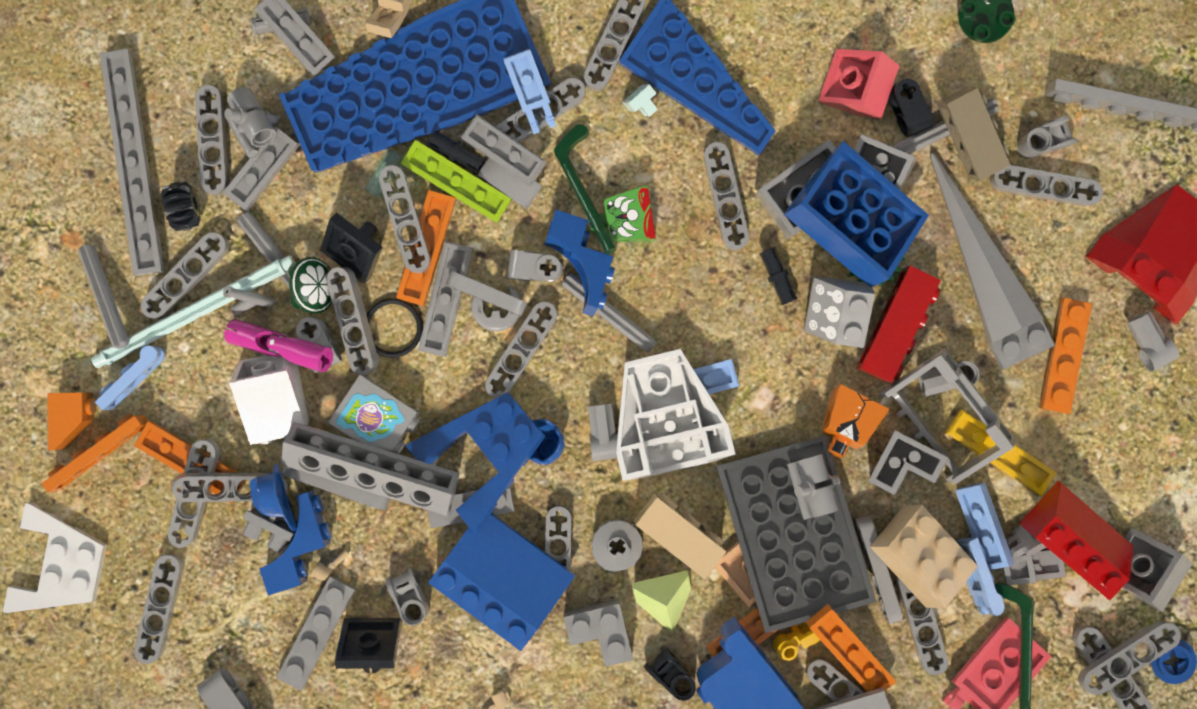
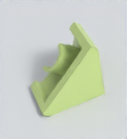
M687 570L632 583L636 603L672 634L691 592Z

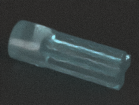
M390 149L364 189L379 198L382 194L379 182L380 172L386 166L394 165L400 167L404 157ZM393 172L389 173L390 178L386 182H390L394 176Z

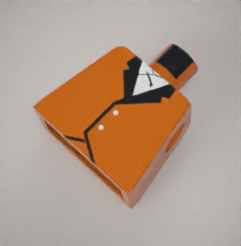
M842 384L835 387L831 392L822 426V432L833 438L827 451L834 456L843 458L848 446L854 449L863 447L881 423L889 408Z

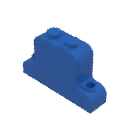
M735 616L725 622L721 627L722 639L719 640L723 650L702 664L696 673L700 685L696 691L705 704L710 702L714 707L713 709H804L797 693Z

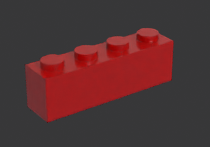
M911 265L903 268L856 366L857 370L884 383H892L893 380L897 381L904 369V365L901 363L905 355H909L915 347L916 340L913 338L917 330H921L928 319V314L926 313L930 303L934 304L940 294L941 289L938 288L940 279Z

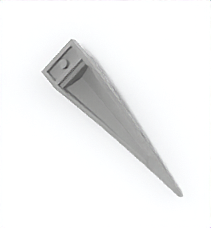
M931 153L930 160L961 249L987 342L1000 369L1003 370L1055 346L1043 322L1044 318L937 156Z

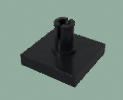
M335 213L329 219L320 251L341 267L350 268L356 278L365 284L372 277L383 247L372 240L378 233V229L373 223L366 221L358 229L341 215Z
M344 618L335 656L336 669H363L366 673H370V669H372V673H376L380 669L394 668L401 632V618Z

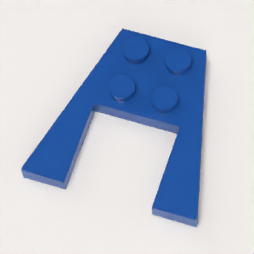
M508 392L406 445L416 460L432 464L461 437L468 433L499 473L456 509L457 513L474 533L480 530V525L497 506V501L506 488L509 489L514 482L516 474L522 466L526 465L545 438L542 431Z

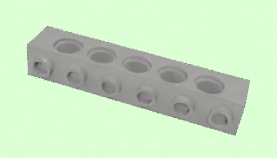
M293 422L283 441L281 465L445 516L448 514L460 473Z

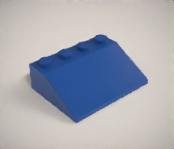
M844 141L838 145L798 193L784 214L870 288L890 279L929 217L923 209Z
M491 513L482 522L481 528L477 533L472 532L470 528L466 530L428 583L518 650L522 651L576 574Z

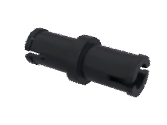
M437 130L434 131L428 141V147L449 157V161L453 163L458 162L476 174L484 164L485 157H481L467 149L461 141L455 142Z
M775 246L759 253L769 274V277H767L768 282H772L780 304L784 305L798 299L787 276L790 273L788 269H784Z

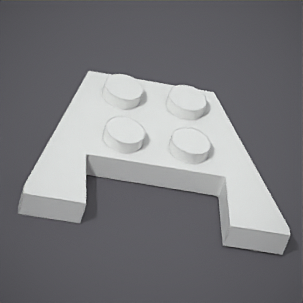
M32 502L25 503L20 528L49 534L38 590L14 585L9 586L3 612L10 613L95 601L107 544L83 530L65 523L55 514L39 508V505Z

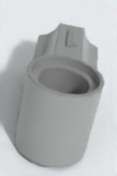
M1151 311L1138 315L1126 323L1141 349L1139 350L1140 360L1150 372H1154L1179 358L1180 355L1176 345L1170 338L1164 336Z
M970 361L956 362L959 367L964 366L967 368L969 373L968 379L974 385L979 378L978 367ZM937 368L931 369L918 377L919 386L924 397L956 389L953 383L949 385Z
M612 403L588 406L592 461L618 459L616 454L618 433H615Z

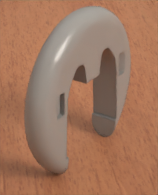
M510 285V295L520 299L518 292ZM474 296L472 298L471 310L474 319L481 327L489 331L506 330L512 327L520 317L512 312H508L505 318H501L500 311H492V316L488 318L484 313L483 300Z

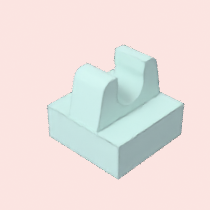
M642 84L622 102L628 111L636 112L639 110L645 117H650L658 110L650 100L656 94L650 84Z

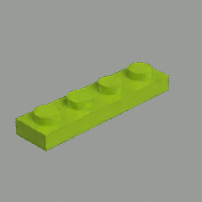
M417 140L413 142L400 163L405 168L497 224L512 201L510 197Z

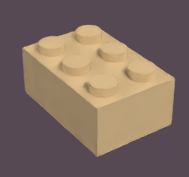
M654 493L634 518L635 525L703 579H706L726 553V550L722 547L724 541L709 528L705 532L700 529L701 523L686 510L683 514L677 511V503L663 493L661 496H658Z
M923 505L903 506L870 546L927 608L945 609L978 567Z

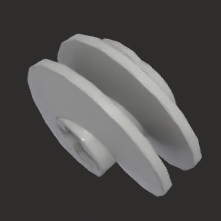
M614 519L606 521L598 527L592 539L593 556L597 563L608 571L617 572L632 567L639 560L643 549L639 531L626 520ZM619 539L623 540V550L617 549L615 552L611 550L612 544L610 542L612 540L615 542Z

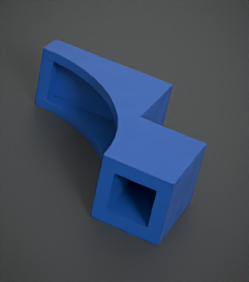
M555 210L544 245L561 253L574 266L584 290L582 313L594 316L598 308L603 309L607 298V293L603 292L605 283L610 284L615 267L611 266L613 256L586 248L590 231L586 230L588 220Z
M314 490L297 495L299 521L295 536L289 547L275 561L259 568L268 596L305 583L307 581L308 568L305 561L300 560L299 555L331 544L329 540L332 538L331 528L328 522L323 521L321 515L323 504L320 496L315 495Z

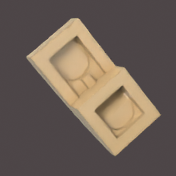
M378 0L379 6L365 22L367 32L392 38L402 24L413 0Z

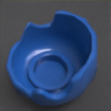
M533 420L545 435V438L530 460L539 465L552 464L561 456L564 450V434L549 420Z

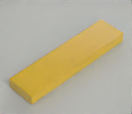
M959 410L945 431V434L978 456L996 445L986 432L987 426L964 410ZM1015 444L1013 449L990 462V464L1038 496L1044 494L1057 472Z

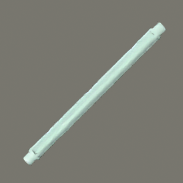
M291 255L283 259H277L228 286L234 289L252 291L281 275L287 274L289 267L295 261ZM224 288L129 336L128 346L117 349L111 345L106 349L100 350V353L93 356L91 361L96 368L106 364L110 365L138 348H142L235 300V298L224 297Z

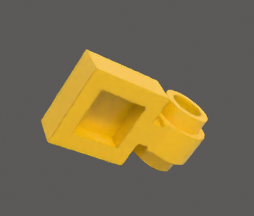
M806 622L790 626L793 632L779 634L775 637L773 649L780 659L793 660L798 654V645L801 644L806 649L820 641Z

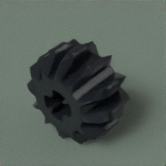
M186 181L181 183L174 182L168 186H163L160 194L161 202L169 226L175 231H185L199 226L201 220L200 209L192 186Z

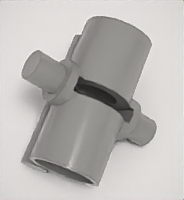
M240 87L228 95L227 102L230 108L225 110L224 116L246 155L251 158L258 153L255 147L266 146L275 139L276 131L273 126L277 124L278 117L262 109L250 88Z
M822 454L787 464L803 520L839 511L833 489L840 484V478L837 475L828 474Z

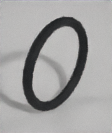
M389 298L376 303L368 311L367 319L370 324L373 314L379 308L389 304L401 305L413 314L417 324V332L414 340L407 348L397 352H389L375 344L376 352L381 356L397 358L408 354L417 346L421 339L423 324L418 311L410 303L397 298Z

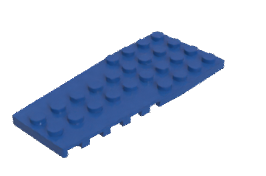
M459 0L399 29L398 33L392 38L386 40L383 38L373 43V47L359 54L357 52L349 56L347 61L335 67L332 65L325 69V72L311 80L306 79L299 83L300 86L287 93H280L279 97L311 170L315 173L432 134L435 130L441 131L473 120L476 114L482 116L517 101L518 98L503 58L527 49L531 50L544 87L551 86L550 79L515 0Z

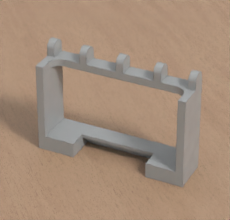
M945 348L879 393L882 398L893 396L902 407L895 412L897 418L907 414L919 430L912 435L915 441L924 436L935 451L949 458L946 465L952 473L945 477L948 483L954 482L957 484L1014 448V436ZM934 366L949 385L953 383L987 426L986 432L996 444L961 467L956 464L900 392L902 388Z

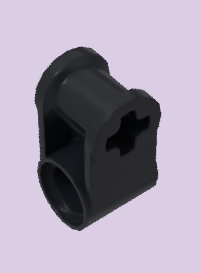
M907 78L892 87L888 101L897 118L898 126L905 137L912 136L934 125L932 111L927 105L920 86L916 81ZM906 91L908 93V96L902 97L900 95V92Z
M663 645L660 648L661 652L650 663H645L643 667L677 700H689L696 691L694 677L681 664L679 659ZM679 679H687L691 685L688 690L682 692L675 688V683Z

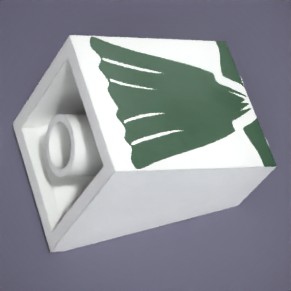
M268 355L238 362L229 384L250 444H269L278 438L286 437L293 422L306 426L309 425L310 419L298 365L290 363L283 356L275 358Z

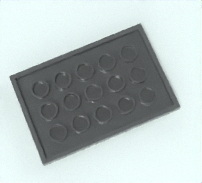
M826 435L716 466L765 633L807 622L827 604L836 613L877 602L841 483L833 489L839 511L803 520L799 503L794 493L787 464L822 454L828 474L838 476L833 456L827 451L829 443Z

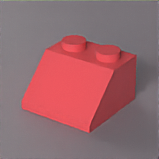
M836 49L818 102L856 116L881 119L900 65L882 51Z

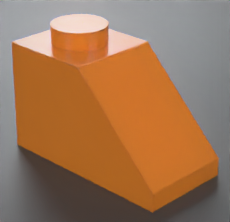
M93 392L47 393L48 451L66 449L93 421V415L96 413V400L93 398Z

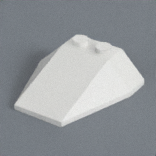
M681 349L625 362L616 449L623 481L656 476L707 464L736 454L727 422Z

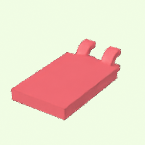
M1004 617L951 680L957 687L942 699L949 708L961 709L965 701L975 709H1008L1019 696L1021 628L1010 618ZM1034 640L1032 649V679L1052 657Z

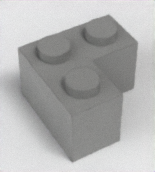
M862 134L854 149L901 191L917 160L915 156Z
M895 430L869 482L896 495L909 470L936 483L949 458Z
M619 598L564 611L563 618L570 645L598 639L605 667L633 660Z

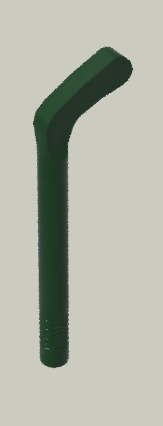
M578 124L556 145L554 153L605 253L611 254L616 250V247L569 158L570 150L589 136L588 128Z
M999 582L994 585L996 592L1002 598L1017 603L1021 609L1019 709H1031L1034 598L1013 586Z

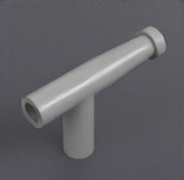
M226 286L223 290L224 297L241 300L231 307L235 315H240L256 305L272 308L275 304V299L270 296L234 289L231 286Z

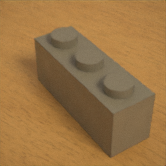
M965 87L937 102V106L969 179L981 181L1010 165L1007 158L1009 151L998 137L996 132L998 131V125L987 111V99L984 93L976 87Z

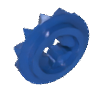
M1180 639L1176 647L1151 662L1150 666L1154 671V675L1160 680L1169 684H1180L1187 681L1194 674L1197 658L1193 648L1187 642ZM1171 652L1173 656L1182 658L1174 662L1173 669L1171 665L1163 663L1170 659Z

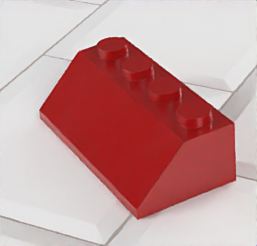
M1057 481L1020 521L1019 524L1109 601L1130 580L1134 546L1060 481Z

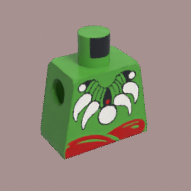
M648 185L604 199L605 212L598 214L613 242H655L656 236ZM590 223L591 232H593L594 229Z

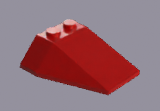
M1174 185L1102 234L1086 255V258L1107 274L1118 272L1155 300L1157 303L1153 308L1175 325L1181 321L1195 302L1197 296V199L1179 185Z

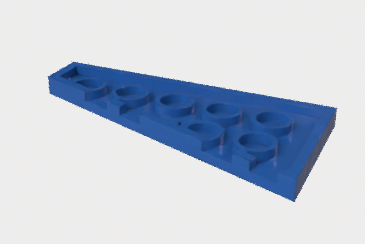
M659 0L619 60V64L759 156L775 133V129L757 106L745 95L738 82H735L726 70L727 68L701 35L697 34L689 24L682 11L680 12L671 0Z

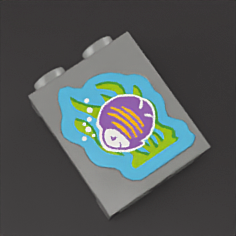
M359 375L328 423L355 441L399 454L405 445L402 442L407 432L412 434L421 420L417 418L420 414L419 410L413 409L390 394L366 375Z

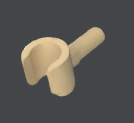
M343 550L328 566L319 562L311 575L320 581L328 579L336 566L350 554Z
M505 688L491 695L494 704L487 709H504L507 706L510 696Z

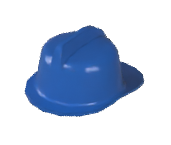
M275 464L273 472L250 481L252 501L260 513L265 516L284 517L291 530L296 531V518L285 490L282 472L279 465Z

